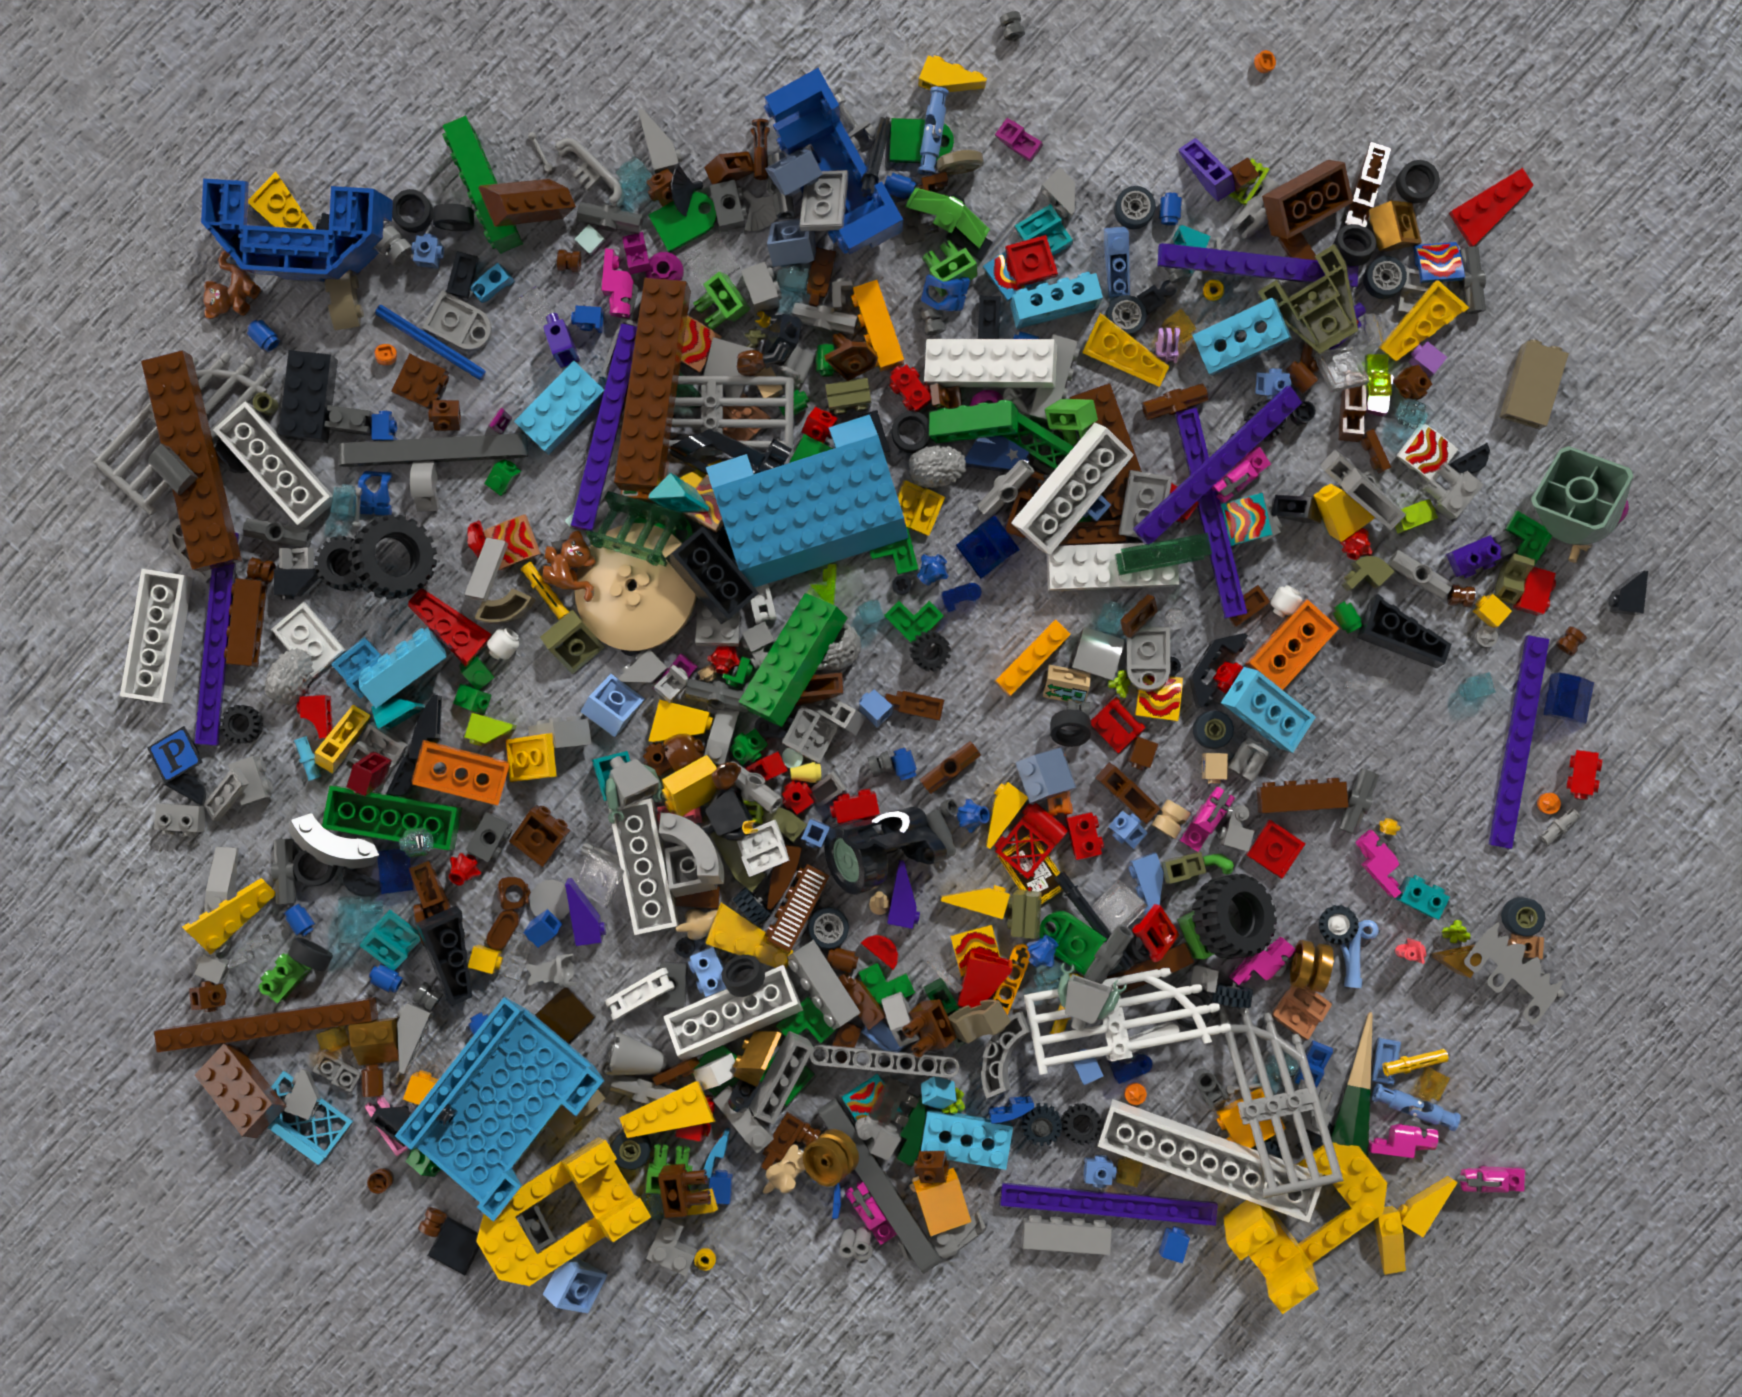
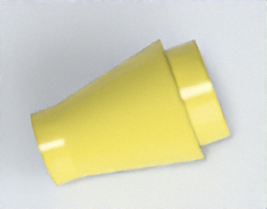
M812 762L790 768L791 781L797 780L811 783L821 781L820 764Z

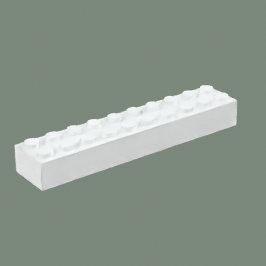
M1112 1099L1098 1142V1147L1306 1222H1310L1322 1186L1264 1198L1262 1189L1268 1188L1257 1150ZM1268 1155L1277 1186L1289 1184L1283 1160ZM1293 1164L1298 1181L1311 1179L1308 1168Z

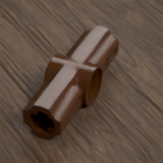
M1203 383L1183 390L1181 388L1164 393L1163 396L1142 402V411L1146 420H1152L1166 414L1174 415L1176 412L1184 411L1189 407L1207 402L1208 393Z
M969 741L919 780L927 791L932 794L979 758L981 754L974 744ZM948 761H952L956 765V771L952 774L947 773L944 769Z

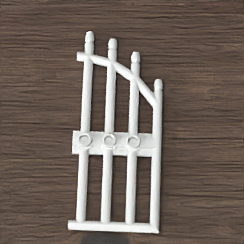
M1170 968L1105 979L1102 984L1111 988L1116 980H1118L1116 983L1117 988L1120 985H1125V983L1145 981L1162 991L1119 999L1114 1011L1102 1019L1103 1025L1087 1027L1083 1031L1072 1030L1040 1036L1038 1023L1069 1018L1071 1016L1065 1014V1009L1036 1015L1034 1002L1059 997L1058 988L1023 995L1039 1075L1047 1074L1048 1066L1110 1055L1111 1061L1133 1057L1132 1050L1202 1037L1204 1044L1212 1042L1211 1035L1227 1033L1231 1031L1230 1024H1222L1220 1026L1206 1027L1201 1015L1219 1011V1004L1213 1003L1208 1006L1196 1007L1185 996L1201 992V984L1175 988L1158 979L1159 977L1171 975ZM1174 997L1185 1008L1125 1020L1122 1007ZM1193 1017L1198 1028L1129 1042L1127 1033L1129 1028ZM1106 1034L1108 1044L1106 1047L1048 1058L1044 1056L1042 1045Z

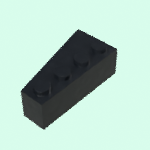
M1379 594L1370 599L1357 636L1358 639L1434 668H1439L1446 663L1452 645L1429 628L1426 629L1420 625L1413 617H1409L1401 612L1394 604H1389Z
M453 906L416 923L446 1000L451 1006L472 997L470 973L467 964L468 956L464 940L465 932L462 923L463 916L462 911L457 906Z

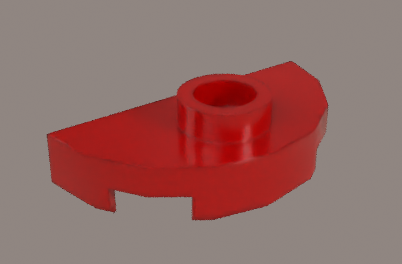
M480 520L471 523L467 531L468 546L478 558L486 540Z
M872 935L860 942L892 970L895 969L898 962V952L895 944L889 938L883 935Z

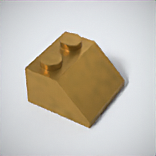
M1391 200L1369 210V221L1374 229L1376 246L1379 251H1393L1422 243L1411 202Z
M398 1017L348 1025L351 1049L359 1066L399 1061Z
M754 1031L751 1039L746 1037L741 1048L745 1052L743 1056H737L733 1065L736 1068L733 1076L757 1087L781 1033Z

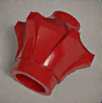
M1361 528L1342 542H1339L1343 545L1341 551L1347 553V557L1351 560H1358L1364 555L1371 556V543L1368 539L1369 532Z
M718 646L713 654L707 658V661L711 662L716 667V672L720 674H728L729 670L735 669L740 664V660L736 655V646Z
M459 853L458 857L450 858L451 871L449 879L455 885L462 886L466 881L481 875V871H479L476 865L478 862L473 855L467 854L465 856L463 853Z

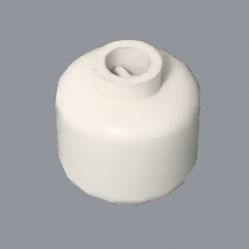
M1289 585L1279 587L1270 602L1271 606L1274 607L1273 612L1283 618L1285 615L1291 616L1302 603L1301 592Z
M509 628L497 629L487 642L490 650L489 654L497 660L500 658L504 660L509 659L519 647L518 635Z

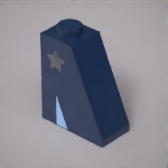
M1002 435L977 438L964 459L966 460L965 467L1009 472L1019 460L1023 459L1028 463L1029 459L1026 457L1029 452Z

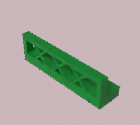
M1019 412L1018 433L1002 435L1054 470L1058 467L1056 458L1066 457L1074 448V446ZM1032 435L1034 444L1024 445L1021 436ZM1048 445L1051 447L1052 454L1042 456L1039 454L1038 447Z

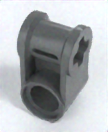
M1200 1068L1194 1073L1193 1081L1212 1112L1225 1101H1231L1224 1088L1209 1070ZM1208 1075V1083L1204 1085L1200 1084V1079L1203 1076Z

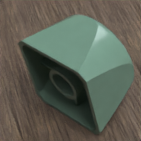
M1570 446L1564 447L1559 450L1532 496L1531 501L1543 526L1554 538L1572 545L1596 543L1609 536L1616 528L1627 501L1633 473L1630 468Z

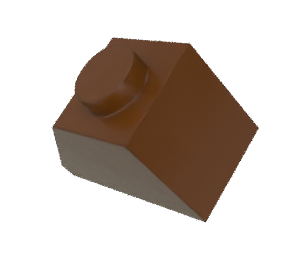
M748 151L718 154L704 169L713 185L731 180L737 181L754 173V163Z

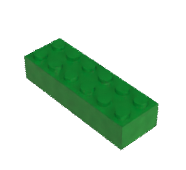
M465 115L442 125L445 131L442 134L444 141L452 152L450 155L460 171L459 176L468 190L467 195L476 209V216L485 230L483 231L492 249L496 248L502 254L523 245L516 225L495 227L478 187L480 185L498 183L476 131L467 116Z
M805 593L746 688L739 703L751 713L782 727L829 650L828 646L834 642L848 617L837 606Z
M330 785L322 827L334 831L415 845L417 843L414 835L423 834L424 846L443 850H455L462 807L377 792H370L364 796L354 793L353 790L347 787Z

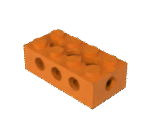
M1308 599L1304 600L1294 613L1288 616L1249 658L1245 665L1250 669L1258 670L1283 690L1337 632L1339 627ZM1304 625L1310 630L1308 636L1303 633ZM1289 641L1295 644L1294 652L1288 647ZM1275 656L1281 660L1280 667L1274 664Z
M423 740L411 782L413 785L499 805L510 764L504 760ZM436 763H444L445 769L442 772H435L433 768ZM458 768H465V776L461 778L456 777V770ZM479 774H487L485 782L478 783L476 781Z

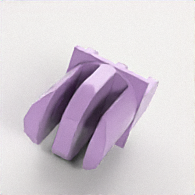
M1159 328L1158 341L1155 342V355L1165 363H1168V361L1177 363L1179 356V328L1174 329L1173 342L1171 328H1166L1165 337L1163 328Z

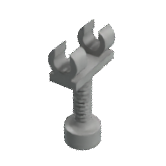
M841 93L835 95V98L840 106V114L852 130L848 135L856 150L860 149V144L855 137L865 132L867 137L873 140L876 130L869 120L858 126L844 106L845 98Z

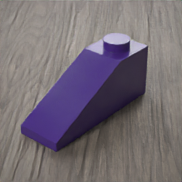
M1194 138L1178 149L1202 186L1217 202L1235 191L1233 174L1197 138Z
M899 859L887 924L913 929L914 924L918 925L920 912L916 911L917 906L904 860Z
M568 878L565 888L576 946L602 943L603 937L606 935L605 922H601L599 913L572 878Z

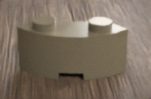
M350 269L339 280L325 279V290L330 292L331 304L328 305L334 330L359 327L361 318L364 317L363 308L358 304L357 298L358 278L356 275L353 276Z
M512 588L501 599L482 601L475 619L490 624L509 623L527 613L536 599Z
M997 1000L980 1001L981 1005L970 1008L967 1005L951 1014L948 1018L957 1038L963 1042L970 1043L984 1035L1001 1033L1011 1021L1000 1002Z
M597 1090L577 1116L562 1105L548 1122L547 1126L561 1139L606 1098Z

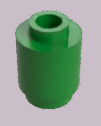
M832 344L818 345L817 351H815L816 372L820 373L822 377L833 376L834 372H837L825 361L824 355L834 351V345Z
M798 389L794 391L793 416L808 408L807 403L810 401L804 390L802 392H799ZM779 407L785 417V407Z
M1343 601L1334 607L1335 612L1332 614L1342 630H1345L1347 634L1362 626L1360 622L1362 619L1351 602L1346 604Z

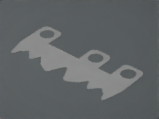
M1497 922L1482 935L1465 958L1464 963L1476 973L1490 957L1498 966L1488 978V986L1496 993H1500L1510 979L1513 978L1534 997L1524 1010L1523 1017L1532 1025H1535L1555 1000L1563 980L1557 984L1550 985L1549 973L1540 977L1541 964L1538 957L1522 964L1526 946L1523 944L1507 946L1509 936L1498 938L1499 922ZM1479 953L1482 956V961L1478 966L1474 967L1470 964V958L1473 954ZM1501 973L1504 976V983L1496 987L1493 985V978L1496 974ZM1532 1006H1538L1540 1009V1014L1535 1019H1531L1528 1015L1529 1009Z

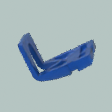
M927 275L921 301L936 310L961 311L964 307L965 294H967L970 279L962 277L959 280L953 279L943 282L932 275ZM931 285L947 291L948 295L942 302L937 303L930 297L928 290Z
M364 471L358 481V487L362 488L359 514L372 515L374 513L380 516L392 514L388 483L392 478V473ZM380 476L382 477L381 486L378 491L373 493L367 488L365 482L370 477Z
M840 1182L835 1185L832 1219L839 1218L841 1207Z

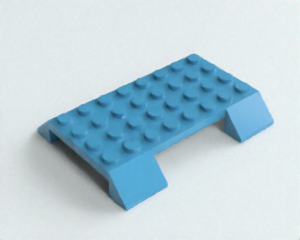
M870 415L829 427L834 449L757 474H753L747 454L706 467L738 568L755 588L909 538L890 471Z
M504 997L400 1128L395 1137L410 1150L418 1148L478 1200L480 1204L477 1208L494 1222L522 1187L512 1169L562 1105L577 1116L603 1084L604 1079L591 1062L534 1014ZM450 1104L452 1106L451 1109H456L458 1112L454 1119L444 1127L442 1125L443 1122H438L436 1118Z

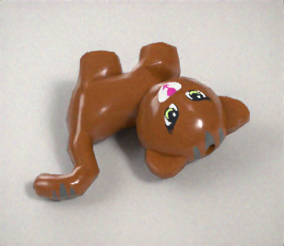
M225 250L221 252L218 263L221 269L232 273L231 284L228 288L223 284H217L215 281L205 282L203 300L206 308L204 315L208 319H214L219 314L226 313L231 307L238 314L245 316L250 310V305L246 303V297L255 299L261 292V288L252 281L250 275L245 270L240 269L235 264L227 263L226 260L231 255Z
M574 531L569 536V539L562 543L560 554H557L555 548L546 546L545 559H547V563H550L551 566H544L543 579H545V583L553 584L561 589H585L584 600L590 602L594 596V587L588 581H574L570 568L589 567L594 565L596 561L586 541L583 540L581 532Z

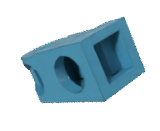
M497 263L479 277L471 286V290L479 301L484 303L515 281L505 267Z

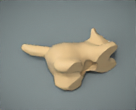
M695 908L688 910L685 914L686 923L680 924L675 930L677 932H687L688 938L691 940L704 938L710 932L718 908L706 913Z
M793 1144L782 1161L773 1164L766 1171V1178L769 1182L763 1189L764 1194L773 1191L775 1188L779 1189L782 1193H789L794 1189L796 1176L806 1170L802 1155L804 1151L798 1150L797 1145Z

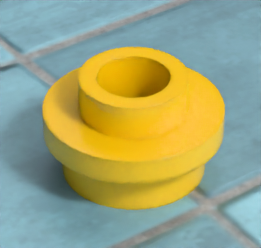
M1209 280L1203 287V294L1206 299L1217 301L1224 294V286L1218 280ZM1210 288H1215L1217 293L1212 294Z
M1385 818L1384 821H1379V830L1386 834L1396 835L1401 827L1393 819Z
M708 1248L700 1249L694 1257L695 1265L700 1270H710L716 1262L715 1253ZM704 1256L708 1257L709 1262L703 1263L701 1258Z

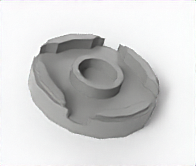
M556 879L545 880L537 884L532 890L530 907L536 917L547 909L558 920L565 918L569 914L567 893L563 882Z

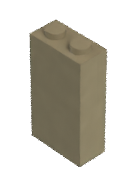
M1529 340L1522 344L1499 417L1539 430L1546 427L1569 353L1563 352V349L1557 346H1544L1538 340Z

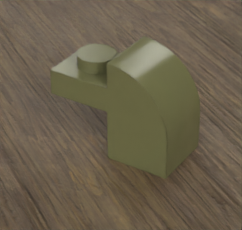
M1513 554L1509 561H1505L1497 578L1495 596L1501 601L1515 605L1524 593L1525 578L1534 567L1535 560Z
M1365 556L1350 564L1356 571L1352 569L1344 576L1346 581L1341 586L1346 591H1349L1364 578L1373 588H1377L1395 571L1384 560L1375 556Z
M1201 852L1161 861L1166 883L1169 884L1206 873Z

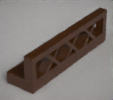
M1121 520L1077 522L1058 546L1124 544L1126 536L1118 534Z

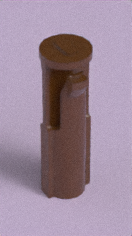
M766 119L752 120V125L757 127L758 133L757 146L756 130L754 127L751 129L754 137V178L766 180L768 179V173L765 169L768 167L767 136L770 133V128L766 126L769 125V121Z

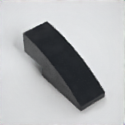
M433 695L424 707L413 732L409 759H418L423 740L432 742V738H440L442 696Z

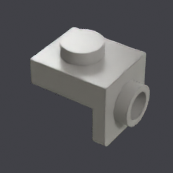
M280 548L279 568H314V548Z
M672 665L669 672L654 686V690L670 703L687 687L688 675L682 668Z

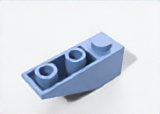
M1126 227L1104 228L1108 296L1130 295L1129 231Z
M1154 852L1130 860L1131 866L1128 867L1132 879L1136 878L1138 884L1135 887L1139 899L1143 898L1145 907H1143L1145 916L1154 904L1160 905L1164 872L1157 853Z

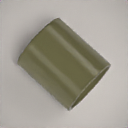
M261 392L253 398L254 408L261 413L273 415L277 412L278 402L269 394ZM269 399V406L263 409L262 403Z

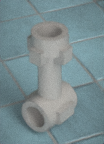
M1007 388L1002 395L1004 400L1012 401L1019 411L1029 419L1032 408L1029 409L1021 400V388Z

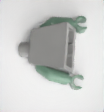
M617 756L610 761L613 769L610 771L609 779L606 781V797L608 807L612 810L608 815V820L611 824L615 823V814L618 815L619 822L624 819L623 813L618 811L619 807L622 810L652 795L656 803H662L660 794L663 799H666L662 793L661 787L663 785L655 769L642 764L637 759L625 763L620 756Z
M1063 963L1061 965L1063 975L1060 977L1058 986L1061 1005L1065 1008V1014L1073 1017L1071 1027L1075 1030L1083 1031L1086 1022L1094 1024L1096 1019H1103L1114 1011L1120 999L1119 994L1123 993L1126 989V983L1123 989H1118L1116 987L1118 980H1116L1111 988L1073 975L1075 972L1073 964L1070 971H1065L1066 964Z

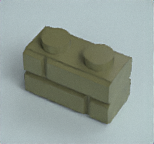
M867 378L825 384L829 412H834V415L846 414L847 410L855 409L856 412L866 411L868 406H871Z
M1018 889L1013 893V896L1010 895L1009 908H1012V916L1008 918L1007 927L1011 929L1012 937L1030 939L1038 937L1040 933L1042 892Z

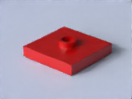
M1046 235L1005 246L1017 288L1058 277V271Z
M1268 820L1251 845L1249 852L1245 855L1280 879H1283L1306 843L1272 820Z

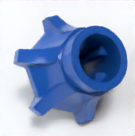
M922 555L921 568L917 574L921 582L930 586L932 582L934 583L937 580L949 577L945 566L947 560L942 555Z
M966 799L965 805L958 808L957 819L960 822L959 825L960 827L965 826L969 833H973L978 826L989 821L990 814L987 807L977 805L971 799Z
M1045 935L1038 941L1028 942L1027 950L1030 952L1028 960L1033 966L1037 968L1040 965L1054 966V954L1059 945L1053 938Z

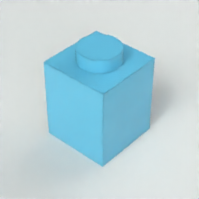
M933 1076L921 1083L923 1104L944 1109L956 1102L954 1081Z

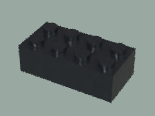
M288 350L278 435L291 440L328 443L330 429L325 427V421H330V412L327 411V406H333L338 360L331 354Z
M704 527L698 529L665 557L720 624L731 619L759 594Z

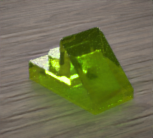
M828 564V569H823V582H827V585L810 584V587L823 601L835 605L837 565Z

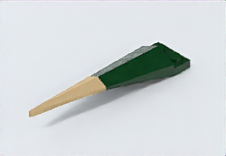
M1369 1012L1367 1015L1349 1080L1330 1134L1332 1142L1339 1145L1359 1146L1367 1157L1369 1154L1372 1012Z

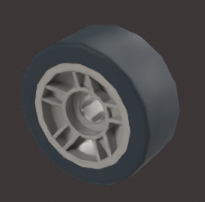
M1130 186L1118 195L1114 206V215L1123 227L1140 229L1146 226L1152 219L1156 209L1155 199L1146 188ZM1132 204H1134V206L1139 207V209L1137 211L1132 210Z
M1382 256L1375 259L1366 268L1363 275V284L1366 291L1378 299L1394 297L1407 281V272L1404 265L1392 256ZM1382 274L1383 276L1389 279L1387 281H1384L1382 279Z
M1123 295L1110 303L1105 317L1133 337L1144 326L1147 313L1141 300L1135 296ZM1122 314H1129V319L1124 320Z
M821 908L810 919L808 926L809 936L819 947L827 949L836 948L848 936V919L837 908ZM826 924L833 926L830 932H827L824 928Z

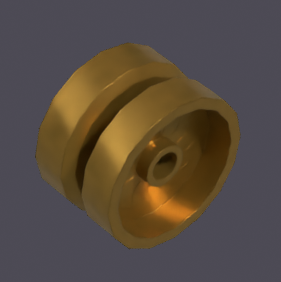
M1299 940L1295 946L1296 953L1291 961L1290 984L1292 987L1302 989L1308 985L1311 991L1323 993L1329 984L1332 973L1333 948L1325 944H1318L1314 947V944L1310 941Z
M837 1129L825 1131L805 1147L802 1154L806 1172L815 1182L826 1187L835 1186L857 1167L859 1162V1152L855 1143L847 1134Z

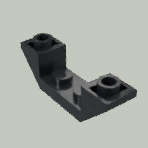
M1242 633L1215 639L1210 642L1189 675L1196 707L1203 708L1204 705L1207 707L1214 697L1211 695L1214 689L1201 682L1200 679H1205L1210 671L1209 664L1212 660L1216 661L1222 652L1220 647L1231 654H1236L1238 651L1241 653L1248 643L1245 641L1248 637L1247 634Z

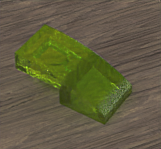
M1388 354L1365 355V373L1369 396H1391L1392 387L1391 374H1388Z

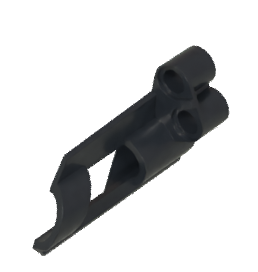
M708 429L700 434L685 438L670 447L671 456L705 475H708L706 470L708 465L690 456V454L709 445L733 458L747 454L753 474L784 465L792 451V448L773 438L767 451L763 453L713 429Z
M918 807L896 810L880 815L877 818L841 827L843 841L852 848L865 849L879 845L887 849L902 846V851L906 857L927 865L941 862L947 857L945 845L927 827L926 814ZM881 824L884 835L871 838L870 841H865L859 836L858 830Z

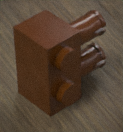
M940 999L920 1002L909 1012L912 1020L902 1028L903 1032L906 1031L904 1033L906 1037L913 1038L918 1033L921 1038L911 1047L916 1057H922L928 1050L944 1049L957 1038Z
M685 1164L663 1166L658 1179L665 1218L687 1216L689 1209L693 1205H710L711 1195H709V1190L691 1192L688 1186L707 1184L708 1176L705 1175L707 1174L706 1169L687 1172Z

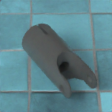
M936 809L926 814L927 827L943 842L947 849V857L954 856L956 849L953 845L952 834L940 810Z

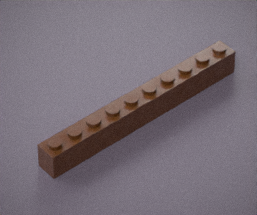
M376 997L165 1027L154 1031L156 1051L158 1053L370 1022L378 1019Z

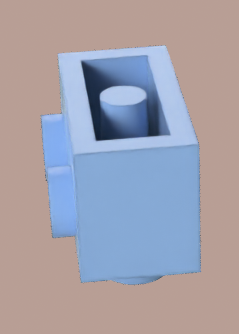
M712 946L690 956L691 961H688L692 973L696 972L699 981H696L700 993L704 992L705 997L727 989L721 976L724 966L716 947Z

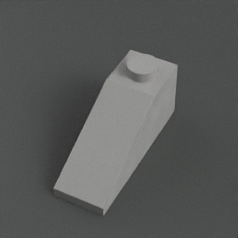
M642 108L638 109L655 174L660 173L666 168L670 172H674L677 164L683 162L680 150H675L673 142Z
M836 698L803 704L854 735H857L867 718Z
M727 707L717 710L704 754L713 763L723 764L727 762L740 713L739 710Z
M216 847L206 888L204 913L206 911L210 913L219 907V903L224 900H231L236 896L239 848Z
M412 1002L406 1003L405 1006L402 1005L397 1015L400 1018L397 1023L399 1072L402 1074L408 1073L434 1014L433 1011L430 1012Z
M729 1085L713 1101L743 1139L758 1154L774 1140L772 1130L761 1119L754 1116L750 1107L741 1113L735 1112L730 1108L728 1098L733 1088Z

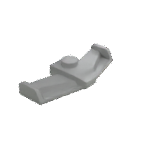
M979 1209L970 1216V1223L928 1237L940 1257L946 1259L956 1255L960 1248L987 1230ZM899 1240L905 1260H913L902 1241Z

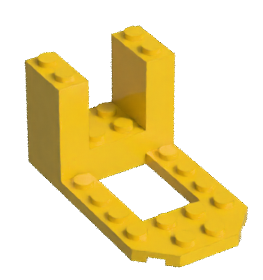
M597 1137L523 1184L494 1222L483 1213L476 1242L499 1280L531 1286L605 1236L612 1242H615L651 1218L641 1198L633 1194L614 1162L617 1158L605 1139ZM573 1181L593 1218L541 1252L536 1253L516 1216L568 1182Z
M1332 1142L1344 1180L1332 1184L1350 1207L1298 1243L1274 1213L1273 1209L1248 1200L1223 1216L1227 1244L1240 1261L1249 1256L1266 1278L1268 1296L1282 1314L1319 1289L1313 1263L1384 1212L1387 1181L1359 1146L1339 1145ZM1322 1145L1313 1152L1318 1172L1322 1173V1176L1324 1174L1331 1175V1167L1325 1147ZM1305 1158L1296 1164L1308 1168Z

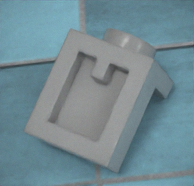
M846 278L837 279L836 282H832L833 309L837 312H841L842 305H846L845 292L841 291H853V281H849Z
M1194 965L1190 986L1201 984L1202 989L1215 993L1219 971L1214 968Z

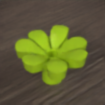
M1121 670L1118 672V677L1115 680L1108 681V687L1116 688L1117 694H1120L1121 698H1126L1129 692L1127 686L1131 682L1127 678V671Z
M1454 920L1453 925L1444 927L1441 932L1442 937L1450 938V943L1456 944L1458 940L1460 942H1467V940L1471 939L1470 933L1467 932L1466 927L1462 926V921Z
M955 1088L956 1102L942 1109L943 1113L956 1114L958 1111L962 1112L965 1109L964 1102L962 1101L964 1093L961 1090Z

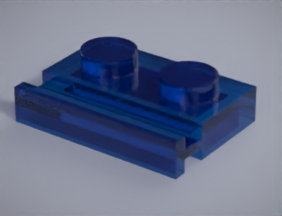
M408 847L377 851L379 854L377 859L381 894L414 890L412 876L409 871L411 862Z

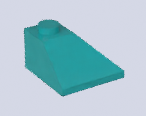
M391 697L377 708L372 706L371 709L378 729L390 730L422 711L425 706L424 704Z

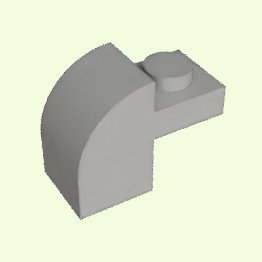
M435 461L413 462L410 490L411 497H414L417 512L438 511L439 509L436 492L438 476Z

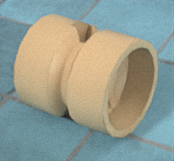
M1167 799L1161 808L1162 815L1156 816L1152 826L1169 837L1176 839L1182 830L1180 825L1186 823L1191 813Z

